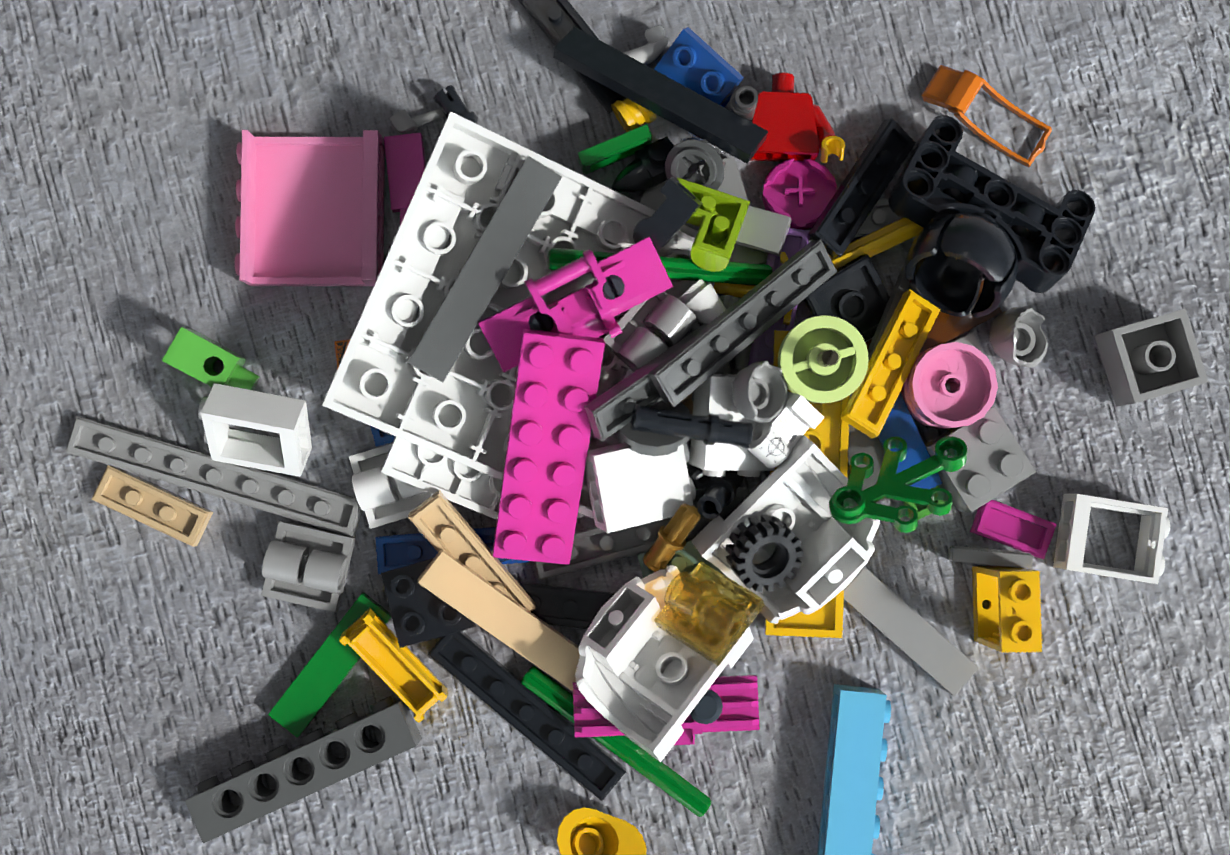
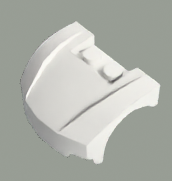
M803 434L792 447V451L787 459L725 520L720 516L714 518L691 542L702 557L721 570L751 600L768 622L777 624L779 619L783 620L801 611L807 615L815 612L850 584L869 561L875 550L872 540L879 527L880 520L864 518L858 523L844 524L836 521L831 516L829 511L830 498L837 489L847 486L848 478ZM767 514L771 519L773 516L779 518L800 539L803 557L797 558L802 562L800 569L793 567L792 571L796 576L792 580L788 576L783 579L786 583L784 587L780 588L775 583L774 591L767 592L763 587L762 592H756L752 587L750 589L746 587L730 568L726 560V556L729 554L725 549L726 544H734L729 539V536L732 532L737 535L741 532L737 527L741 522L747 527L750 525L748 518L755 516L760 522L761 515ZM768 543L759 548L753 557L752 563L758 564L766 561L773 554L776 543Z
M669 565L666 570L656 571L643 579L639 577L633 578L601 607L583 635L578 648L580 657L575 673L576 684L584 697L599 713L631 741L661 762L684 732L681 726L723 669L726 666L730 669L734 666L752 642L753 636L747 624L736 621L710 606L689 587L678 568Z

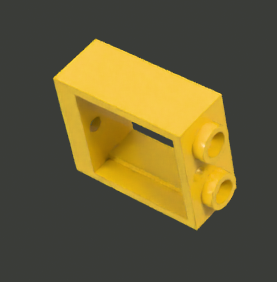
M972 566L974 641L1002 653L1042 652L1040 571L1007 566ZM984 600H988L990 603L987 609L982 607Z

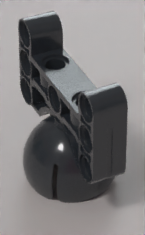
M940 115L934 118L916 143L888 198L889 207L896 215L907 218L924 228L914 239L906 258V278L910 280L913 292L941 309V312L957 317L966 316L970 311L973 317H982L990 314L1004 303L1014 288L1015 281L1022 283L1032 292H1047L1072 267L1095 213L1096 207L1093 199L1084 191L1071 190L1055 206L1048 204L956 152L955 150L963 135L962 127L953 117ZM984 279L983 288L979 300L976 303L974 309L972 310L976 302L977 296L979 294L981 281Z

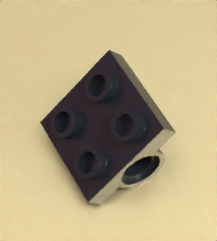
M434 558L381 573L399 648L476 627L473 621L418 583L417 579Z

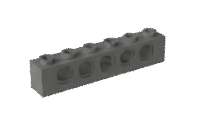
M391 696L370 705L372 712L364 716L358 717L356 712L335 721L337 728L329 732L323 733L322 728L316 729L300 737L302 744L289 749L287 744H283L265 753L267 760L254 765L252 760H248L230 769L232 776L219 781L216 775L195 785L194 787L197 792L187 798L185 803L202 843H206L416 747L422 740V737L409 707L401 699L393 702ZM366 726H377L382 732V741L373 742L369 740L365 733ZM332 741H339L344 744L347 750L345 758L336 757L332 753ZM298 757H303L310 762L311 773H302L297 768L296 760ZM263 773L270 774L275 779L276 789H268L263 785ZM228 790H234L239 794L240 805H234L228 800Z

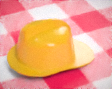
M586 807L575 809L563 818L558 827L557 845L560 855H646L647 852L644 838L635 826L625 820L596 809Z

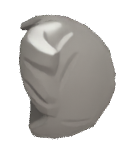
M1026 306L1013 307L1002 312L993 321L990 329L989 341L994 352L1006 362L1016 366L1030 368L1038 365L1048 349L1047 338L1041 329V324L1045 321L1044 316L1034 311L1033 308Z

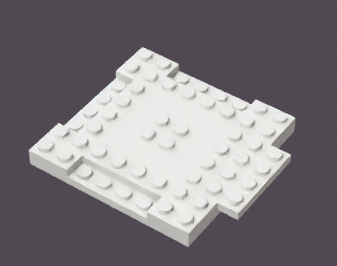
M450 112L322 406L395 436L382 466L381 473L432 494L440 490L449 501L497 520L518 366L503 372L479 324L476 325L444 383L407 363L527 156L540 162L562 176L479 322L530 297L531 293L525 281L531 278L533 281H536L556 271L548 269L547 265L548 252L552 248L591 249V251L617 253L635 244L633 230L636 224L652 216L655 210ZM683 225L674 237L657 251L658 255L662 257L691 259L690 252L698 231ZM585 273L541 297L545 304L549 305L593 283V276L591 273ZM670 279L673 287L664 292L679 299L697 281ZM705 282V283H706V285L711 284L712 286H714V283H715V282ZM624 312L615 316L614 319L617 321ZM604 346L596 398L633 373L606 346ZM591 428L588 451L621 442L617 439L615 433L604 441H600L593 435ZM584 471L578 512L594 519L586 471Z

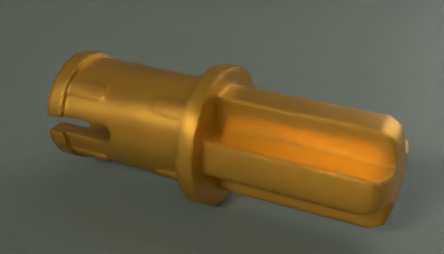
M686 503L682 504L666 526L660 527L657 540L643 557V562L649 569L654 572L664 570L677 550L684 549L686 545L685 539L700 520V514L695 506H690Z

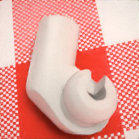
M660 25L645 31L647 44L623 53L645 65L654 62L668 46V37H665L664 28Z

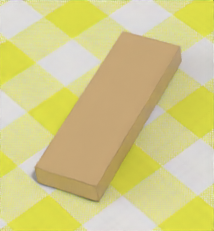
M107 465L92 497V500L192 547L198 546L213 514L210 510L110 465Z

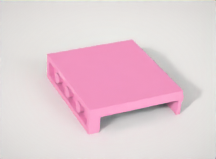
M242 130V142H238L236 149L239 165H241V179H238L236 182V196L238 201L241 202V216H237L235 221L236 235L240 239V253H237L235 256V271L240 276V281L249 286H374L384 265L385 144L378 130H363V137H254L248 130Z

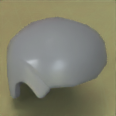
M768 361L752 363L739 371L733 381L732 399L735 408L744 417L763 423L771 421L781 413L788 400L787 384L782 376V369L780 367L770 365Z

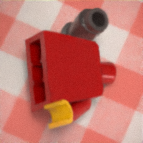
M773 74L772 92L762 91L757 93L751 86H740L733 91L730 98L731 111L768 131L766 140L750 161L783 162L794 159V161H804V159L815 161L819 154V148L821 149L820 161L822 163L828 162V154H835L839 157V161H843L844 140L835 135L820 106L813 104L811 94L794 93L793 74Z

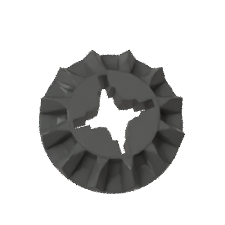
M690 137L676 144L670 150L665 162V173L668 180L672 177L676 179L678 177L718 190L725 178L724 168L726 162L722 161L719 155V148H713L707 143L706 139L692 140ZM689 160L697 163L699 160L706 161L701 170L703 175L699 172L688 176L685 175L691 166Z

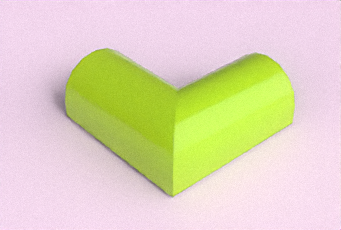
M677 177V180L703 203L686 222L699 227L690 252L692 261L698 267L707 271L717 272L724 270L729 263L750 201Z

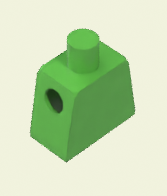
M185 327L180 328L162 359L163 362L210 387H213L214 383L254 390L260 379V376L243 367L246 358L200 332ZM217 360L222 361L224 364L223 371L220 374L214 370V364Z

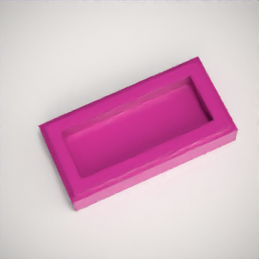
M421 133L384 137L390 202L393 212H400V209L409 208L425 171L426 163Z
M991 500L978 508L970 532L1018 551L1031 553V555L1039 559H1045L1057 524Z

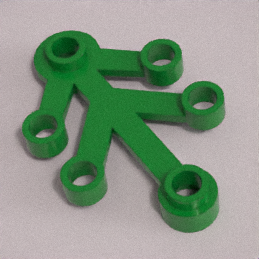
M890 437L883 444L884 458L877 483L862 490L865 479L869 478L874 472V460L867 453H857L850 459L851 473L847 486L837 489L829 501L830 514L840 523L854 524L864 518L892 522L895 529L899 532H912L918 526V512L914 507L902 505L896 508L876 502L888 498L927 505L928 510L937 516L948 514L952 509V494L948 490L943 488L930 490L910 485L941 470L946 472L958 471L966 463L967 445L958 437H943L935 445L934 456L897 473L899 462H902L907 456V443L900 437ZM892 448H898V449H900V450H899V451H891L890 449H892ZM859 464L867 465L864 468L857 467ZM935 500H943V501H945L946 503L937 504V503H935L934 501H935ZM901 517H909V518H911V520H910V521H902V520H900V518H901Z

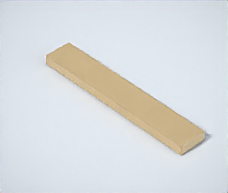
M441 548L417 579L418 583L573 691V682H576L575 673L580 657L579 646Z

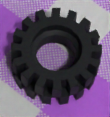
M767 514L761 515L760 522L755 516L748 518L750 525L747 527L741 522L737 526L741 532L738 535L732 532L729 536V539L734 544H726L725 550L729 554L726 556V560L730 568L749 589L752 587L756 592H762L763 587L767 592L774 591L775 583L780 588L784 587L786 583L783 579L788 576L792 580L796 576L792 571L793 567L800 569L802 562L797 558L803 557L800 539L784 522L775 516L771 519ZM768 543H776L773 554L766 561L758 564L752 563L753 557L759 548Z

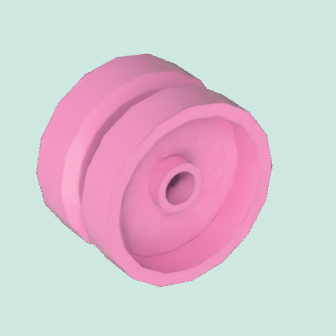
M953 342L940 344L920 352L900 392L911 416L924 426L944 429L969 426L983 418L994 404L998 384L996 371L985 354L974 346ZM946 383L950 384V392L945 388Z

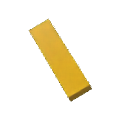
M910 289L903 293L868 362L866 375L860 386L852 393L840 419L872 439L879 436L941 309Z

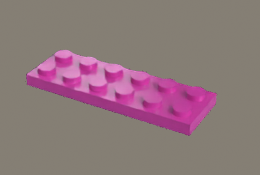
M523 329L494 536V558L570 565L591 434V425L584 406L596 399L605 346L604 339Z

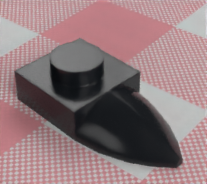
M666 136L651 145L635 151V160L618 174L611 189L618 192H634L654 187L668 180L665 173V162L667 155L674 147L670 139Z

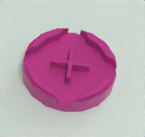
M785 160L773 167L765 178L762 193L764 208L767 211L791 217L789 228L810 229L836 193L837 184L835 177L830 171L814 160Z

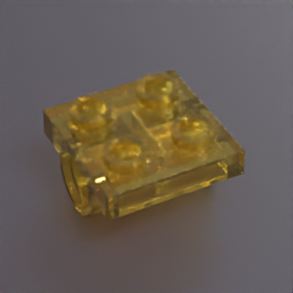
M700 561L691 574L683 571L671 581L664 597L665 607L654 621L657 627L719 667L765 604L763 598Z

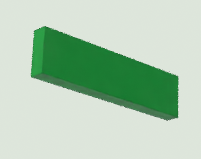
M365 593L359 596L268 714L296 738L302 735L361 658L348 643L344 646L339 641L341 634L369 608L386 625L392 618L390 612Z

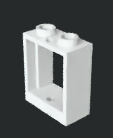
M214 383L208 398L204 397L201 400L198 409V418L202 420L205 430L204 442L208 444L211 459L301 477L312 449L306 400ZM229 424L279 433L280 438L229 429Z
M1063 494L1053 568L1158 584L1159 577L1163 574L1165 568V558L1162 555L1164 539L1170 531V520L1167 517L1168 508L1082 494ZM1091 508L1141 515L1134 571L1083 563Z

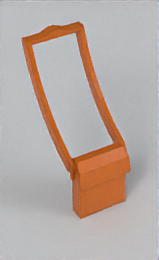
M940 65L922 94L925 102L948 109L949 112L954 113V116L986 143L1027 167H1030L1036 156L1043 152L1045 142L1052 132L1050 126L1013 105L992 88L984 78L968 70L961 72ZM980 88L1020 118L1045 131L1028 160L988 136L964 115Z

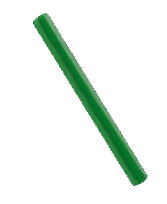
M552 248L547 256L548 269L557 270L583 257V252L586 250ZM592 251L597 262L615 254ZM659 256L669 279L699 281L702 279L704 282L758 285L773 272L770 265L729 262L724 270L712 272L698 267L692 259Z
M534 666L529 668L522 678V685L574 723L573 695ZM627 736L593 737L696 816L702 817L709 809L711 800L708 796L663 762H659Z

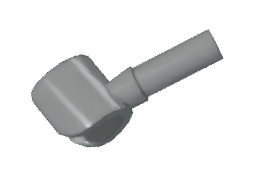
M441 108L411 118L405 110H400L390 118V121L392 122L391 127L398 135L415 133L417 128L423 126V124L445 116Z

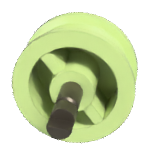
M816 316L799 323L785 336L778 352V367L782 369V376L787 384V388L792 393L802 395L809 402L831 403L846 398L860 386L868 368V350L862 335L847 321L834 316Z

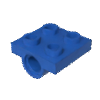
M689 27L684 28L654 68V70L724 108L730 102L733 91L744 78Z

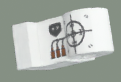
M787 391L788 401L781 413L769 422H758L755 425L752 442L747 449L768 468H774L783 463L790 455L792 447L809 428L815 429L824 419V416L802 395Z

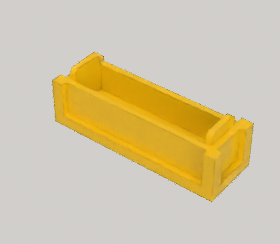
M371 608L341 634L339 641L344 646L347 643L414 712L413 718L418 723L424 719L425 712L438 700L442 702L447 698V688L408 647L399 648L396 634Z

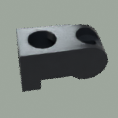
M675 177L670 178L659 190L667 199L652 216L636 224L633 230L634 243L649 236L656 251H658L674 237L703 204Z

